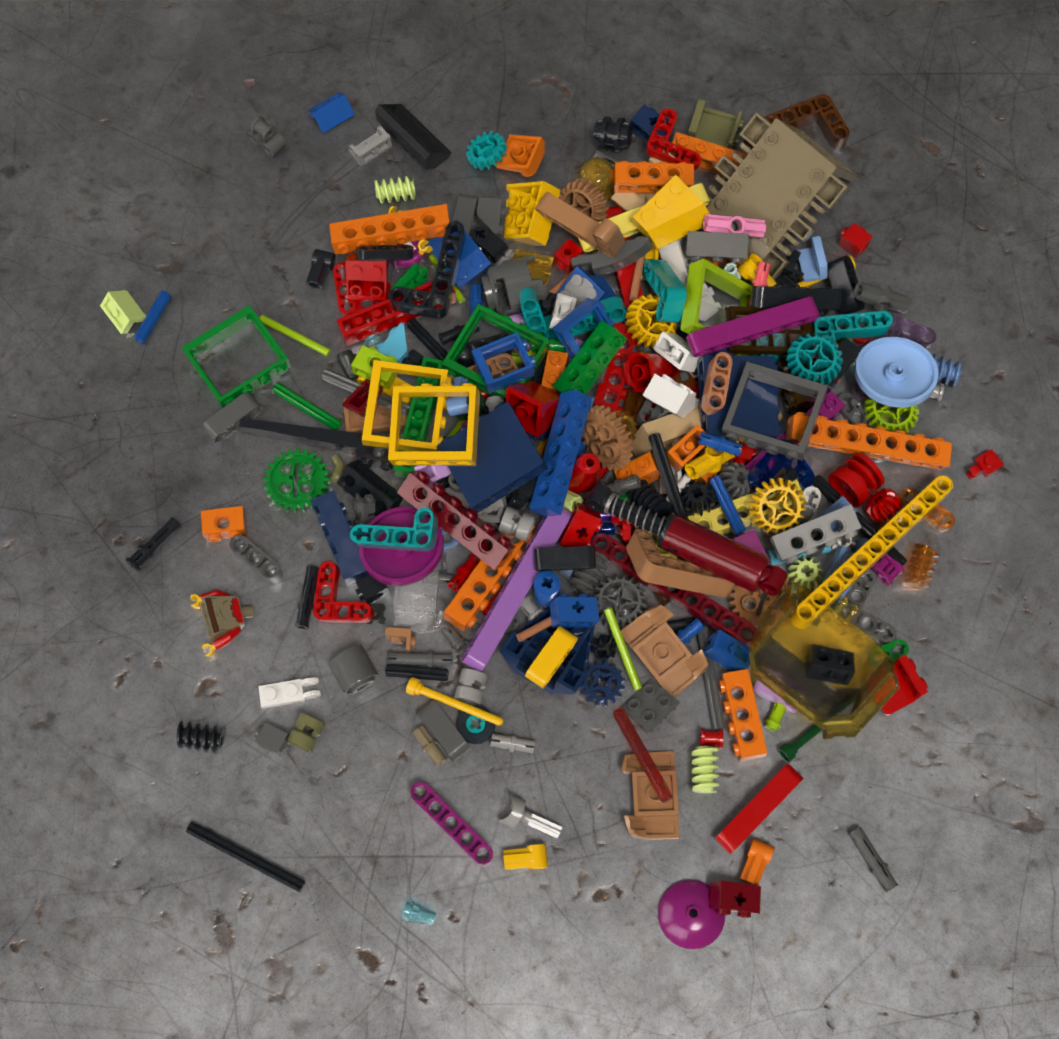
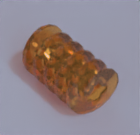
M916 543L903 585L908 589L921 591L923 588H930V584L925 581H932L933 577L928 575V573H934L935 569L930 567V565H937V561L932 558H939L940 554L935 552L930 546Z

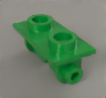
M417 263L413 264L390 290L395 287L409 289L419 287L428 278V269L424 266L422 268L419 267Z

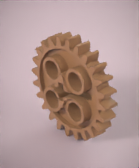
M596 405L589 409L582 437L585 438L583 444L588 446L587 452L591 451L592 454L598 457L599 462H602L603 468L608 467L609 471L612 469L616 471L627 466L631 462L630 458L633 457V454L630 452L634 450L630 445L633 440L628 438V435L631 433L625 430L627 425L621 423L622 418H616L615 411L611 413L610 407L605 409L604 405Z
M787 577L780 591L781 597L777 598L766 594L760 614L756 616L755 613L763 591L760 589L756 592H751L736 585L732 590L733 593H730L728 597L733 600L729 602L728 606L735 607L732 612L758 628L759 634H761L763 628L769 634L771 627L777 632L779 624L785 627L787 624L785 620H791L789 613H794L796 609L792 606L798 603L797 600L792 598L796 597L797 592H791L794 584L787 585L790 579ZM749 601L753 603L754 608H746L744 602ZM771 609L774 612V616H767L764 610Z

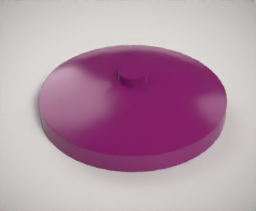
M414 507L392 508L376 516L368 525L413 528L415 513L418 509ZM426 515L422 519L423 524L430 521ZM438 526L436 544L430 551L366 548L359 546V554L365 569L374 579L387 585L405 586L424 579L437 567L444 551V538ZM382 533L379 536V542L386 539V533ZM403 534L399 538V543H404L407 540V534ZM427 535L420 539L421 545L427 543Z

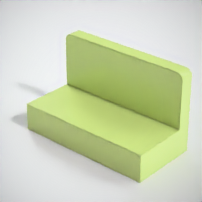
M126 290L108 292L100 305L121 334H127L135 322H143L146 317Z

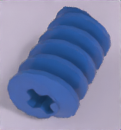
M542 571L534 579L535 601L543 607H550V602L557 595H560L561 582L556 573Z

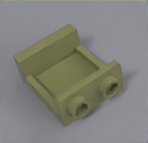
M698 99L688 130V136L729 149L737 146L740 136L737 135V131L742 130L745 120L741 118L743 111H739L738 115L735 116L706 108V101Z

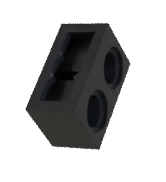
M812 644L805 657L807 678L848 686L855 674L853 652Z

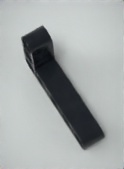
M452 221L446 227L431 292L404 287L393 288L389 292V299L395 311L436 319L444 318L447 315L465 243V230L461 222ZM453 232H460L459 235H452ZM449 250H456L452 254L447 253ZM445 268H451L448 272L443 271ZM441 286H447L445 290L438 289ZM398 297H403V300L399 302L394 301ZM416 301H423L420 305L414 304ZM437 304L443 305L439 309L434 308Z

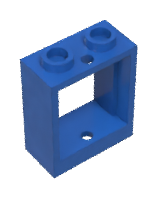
M587 298L552 328L571 359L575 357L587 340L579 346L570 330L590 312L598 324L602 320L612 327L614 325L612 319L605 314V307L599 300L595 301Z
M518 332L472 350L473 360L488 393L534 376L535 360L532 355L528 356L526 351L528 350L527 343L524 338L520 339ZM516 348L525 367L493 379L485 360Z

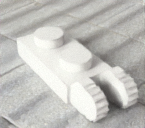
M319 678L297 679L258 686L261 708L304 702L306 699L320 697V690H312L305 693L303 690L305 686L318 684Z

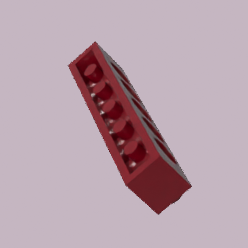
M421 470L410 472L397 493L418 510L424 507L429 508L436 514L439 527L492 569L496 570L502 567L515 549V546L511 544V540L507 536L496 532L493 525L478 518V514L475 511L463 506L460 499L445 492L446 489L442 485L431 481L427 473ZM423 488L427 491V497L422 493ZM439 500L443 503V510L439 508ZM455 513L460 517L459 523L454 518ZM471 526L476 529V536L471 533ZM487 539L491 540L493 548L487 545Z

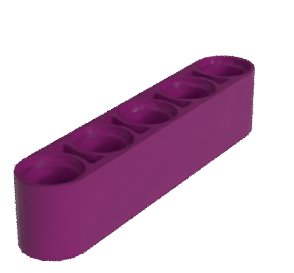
M424 782L413 784L410 790L413 801L477 865L482 867L490 865L494 858L491 847ZM423 788L427 791L426 796L421 799L416 798V790ZM433 804L442 805V811L439 814L430 812ZM450 819L458 821V826L453 830L446 828V823ZM464 835H472L474 837L473 843L470 845L462 844L461 840ZM487 850L490 853L489 858L486 861H480L477 858L479 851Z

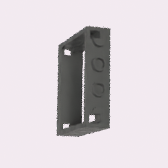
M746 362L722 427V436L734 442H743L751 448H763L770 454L776 455L779 453L785 455L790 460L793 458L803 461L827 395L828 386ZM748 379L816 398L800 446L732 426Z

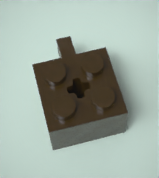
M786 357L778 359L777 365L780 372L790 374L791 369H787L789 362L786 361ZM779 388L778 394L782 395L784 409L787 413H790V416L796 412L806 413L815 404L816 398Z

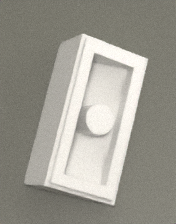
M557 293L550 319V329L575 309L576 298Z

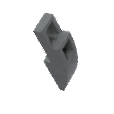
M638 236L632 240H625L624 245L615 258H611L601 251L591 255L581 254L571 258L572 267L574 270L577 266H580L584 271L593 270L596 277L607 275L638 261L652 249V244L649 236Z

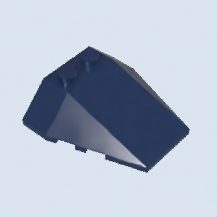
M550 607L540 613L533 621L527 622L520 630L511 633L500 649V653L514 673L533 684L535 683L526 678L525 674L557 628L551 625L522 642L517 639V634L550 617ZM595 625L591 628H564L578 637V640L543 690L550 694L576 693L586 676Z

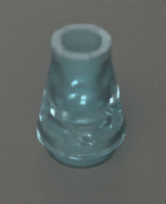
M407 901L401 919L406 920V923L433 925L436 912L427 909L415 901H412V903Z

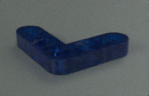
M780 439L781 441L794 444L792 441ZM767 452L748 475L749 484L752 487L762 489L763 481L768 484L769 479L774 478L783 467L786 471L792 468V461L794 459L790 460L785 455L779 453L775 455ZM773 458L774 466L770 469L769 461ZM805 459L803 461L797 460V465L794 469L799 475L797 479L799 485L806 488L810 487L815 478L814 473Z

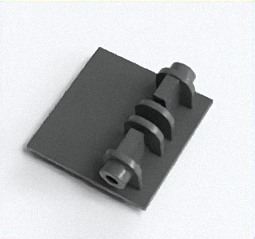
M650 678L620 708L642 726V730L648 734L653 732V729L659 723L661 724L662 720L666 719L672 710H676V706L680 702Z

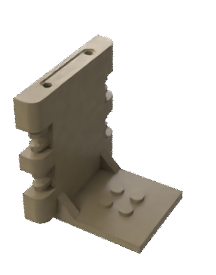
M756 112L739 134L754 147L751 149L745 143H740L741 149L748 153L745 159L736 152L732 154V157L740 165L727 156L723 155L714 168L729 180H725L719 174L715 176L716 181L722 184L723 187L719 191L714 185H708L707 188L716 197L714 198L706 191L710 200V204L706 208L711 215L740 216L742 218L765 220L766 232L764 237H751L752 242L749 256L754 253L765 262V265L766 263L771 264L769 275L775 281L789 263V260L777 249L779 248L786 255L790 256L792 252L787 246L782 244L787 238L796 246L800 243L790 234L791 232L803 242H806L815 231V228L805 221L803 217H806L814 224L817 222L816 217L810 214L808 210L813 206L819 213L823 214L826 211L816 202L817 199L829 209H833L849 189V186L839 177L853 182L857 175L801 129L778 118L771 123ZM733 221V223H734V225H735V230H734V231H736L737 228H738V226H737V223Z

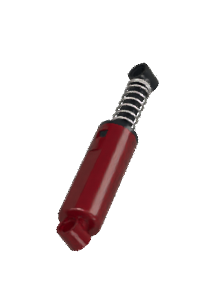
M595 484L585 501L587 507L594 512L602 513L604 511L606 514L611 513L612 517L618 516L620 521L625 519L627 524L633 523L635 528L642 527L643 532L648 530L650 535L656 534L659 539L657 547L751 592H756L760 587L766 594L777 596L788 577V574L782 568L774 565L769 566L771 562L770 557L675 512L672 513L668 521L664 520L665 516L660 518L657 516V513L655 515L650 513V509L645 511L642 509V505L637 507L634 505L635 502L632 504L626 502L627 498L625 500L620 499L617 493H613L604 484Z

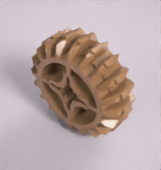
M576 179L569 182L562 189V193L559 195L562 201L598 223L608 216L605 212L608 209L605 206L608 200L603 198L605 192H600V186H595L594 181L589 182L588 179Z

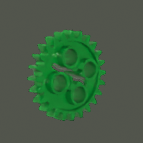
M299 448L296 449L295 453L288 449V455L280 452V459L274 456L275 463H268L271 470H264L268 476L263 478L264 483H266L263 488L265 491H268L266 493L267 498H272L270 500L273 505L277 503L279 510L285 506L286 513L291 508H293L295 514H297L298 508H301L302 512L305 513V507L307 506L313 510L310 500L323 495V491L329 492L327 484H330L331 481L327 478L330 476L329 470H326V463H322L321 457L316 458L315 452L309 455L307 449L303 453L300 452ZM297 464H300V465H299V468H298V476H299L300 479L297 481L298 496L295 498L294 496H295L296 486H295L294 482H296V478H297V477H296V465H297ZM286 468L292 469L288 474L282 473ZM307 468L312 469L311 473L309 474L303 473V471ZM283 488H291L288 493H281ZM304 488H311L309 493H302Z

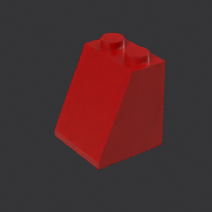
M534 381L507 387L506 402L508 401L515 409L514 412L526 432L540 437L552 426L560 398L559 393Z

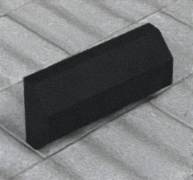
M379 104L375 110L376 119L427 169L437 168L449 158L452 152L402 104Z

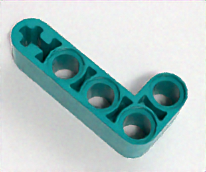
M646 259L643 265V275L659 297L656 309L657 321L679 323L687 297L685 286L666 260Z
M887 311L823 316L816 319L813 325V333L817 332L818 337H822L825 334L826 340L832 338V345L836 344V340H844L845 338L855 339L883 336L888 332L893 322V317ZM858 324H864L865 327H860ZM838 325H842L846 329H840ZM818 327H822L826 331H820Z
M424 507L415 513L413 528L359 524L351 529L350 538L359 546L366 548L426 552L435 547L438 518L429 508ZM425 515H431L430 521L428 523L423 524V517ZM363 532L367 535L362 536L361 539H359V536L363 535ZM382 533H386V539L379 542V536ZM403 534H407V540L404 543H399V538ZM427 535V543L421 545L420 539Z

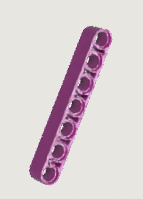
M806 297L689 334L686 340L693 356L700 357L810 323L821 315L813 297Z

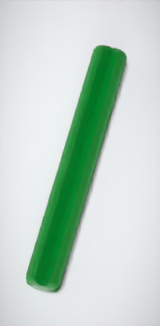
M277 382L273 386V393L332 430H339L341 428L342 422L283 384Z

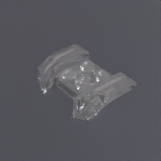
M443 552L437 567L427 577L410 585L395 586L393 604L395 614L394 628H410L416 634L436 633L444 616V611H437L440 572H448L445 552Z

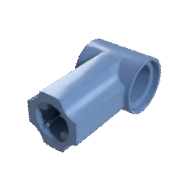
M461 376L455 377L451 382L454 386H462L464 383H469L468 379ZM469 397L447 398L446 405L449 415L456 416L468 413Z

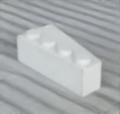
M680 238L659 249L661 255L660 259L668 262L686 288L689 264L694 263V261H691V258L686 256L687 240ZM705 281L699 319L702 321L708 320L722 309L719 302L715 303L712 297L715 293L712 287L708 288Z

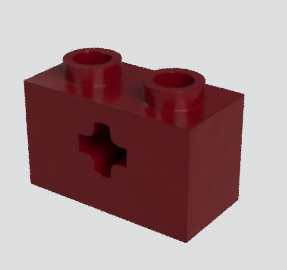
M723 880L711 881L709 909L717 910L719 915H731V912H734L740 918H751V914H760L761 886Z

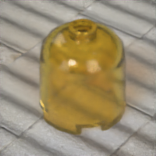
M600 157L585 160L580 166L577 179H588L589 182L594 181L595 186H600L599 191L605 192L603 198L608 200L606 202L608 203L614 194L613 166L606 159Z

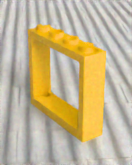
M374 360L362 444L389 448L390 437L373 435L382 371L440 379L441 386L444 383L451 384L452 377H448V370ZM438 397L432 443L399 439V450L438 451L437 446L443 441V437L440 436V430L445 429L446 423L443 409H447L446 400L449 397Z
M449 383L441 384V386H433L431 384H421L420 386L401 384L400 386H393L388 460L392 465L476 466L480 391L477 386L470 383H464L462 386H454ZM402 397H469L466 451H398Z

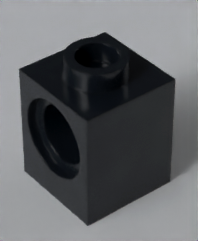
M370 574L356 581L358 589L355 592L360 601L365 600L367 604H371L390 593L386 584L377 581Z

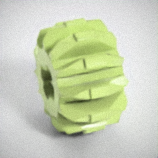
M804 555L801 557V560L794 561V565H790L788 568L791 571L788 577L793 579L791 584H798V591H801L803 587H805L807 592L811 590V587L816 589L819 586L818 583H821L823 579L821 575L824 573V569L818 568L821 564L820 562L813 563V557H810L809 561H807Z

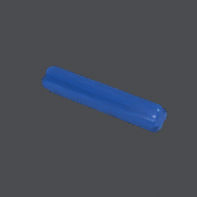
M162 290L134 335V339L137 342L145 343L171 298L168 292Z
M718 475L711 478L709 482L714 492H716V497L734 534L743 533L746 531V528L721 477Z

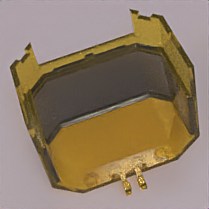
M791 581L764 612L749 644L752 685L756 680L763 683L821 728L823 739H833V737L845 736L846 738L856 737L900 688L893 659L874 639L850 621L859 611L857 605L852 606L845 617L840 614L841 610L848 604L849 599L843 597L835 608L829 606L808 627L804 629L795 627L791 621V616L798 605L812 591ZM814 600L816 604L821 605L818 600ZM800 613L801 617L807 618L805 614ZM812 644L854 653L855 674L848 686L806 677L805 657Z

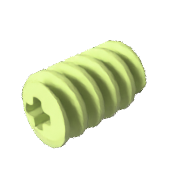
M405 176L404 182L398 177L396 183L390 178L389 184L386 183L385 179H382L381 185L375 180L376 197L381 204H384L385 198H387L389 203H392L393 197L396 202H400L401 196L404 201H407L408 195H410L412 200H415L414 177L410 181L408 176Z
M711 746L695 747L694 749L697 750L691 753L696 758L692 760V765L696 766L692 769V773L697 776L692 778V782L697 785L692 787V791L696 793H717L713 788L720 786V783L714 782L713 779L720 777V775L713 773V770L718 769L719 765L713 764V761L719 760V757L713 755V753L719 751V748Z

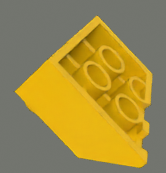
M675 175L632 217L631 222L645 237L649 236L651 243L657 249H661L688 235V231H698L703 228L705 215L710 213L705 204Z
M545 181L507 184L506 190L509 191V198L506 199L508 214L505 217L504 239L530 246H546L552 221L537 212L535 207L546 192L559 198L561 190Z

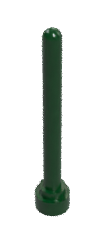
M854 693L796 741L782 745L778 749L782 758L788 763L795 759L798 750L860 701L862 693Z

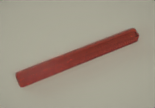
M624 708L615 710L613 712L614 717L661 802L666 803L670 801L672 793Z

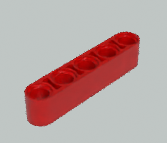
M787 763L716 836L715 840L731 855L804 778Z

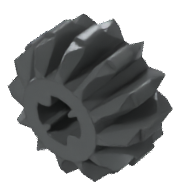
M733 462L721 469L722 473L719 476L730 497H743V495L751 491L750 488L754 485L751 481L754 476L749 474L750 468H745L744 463L738 464Z

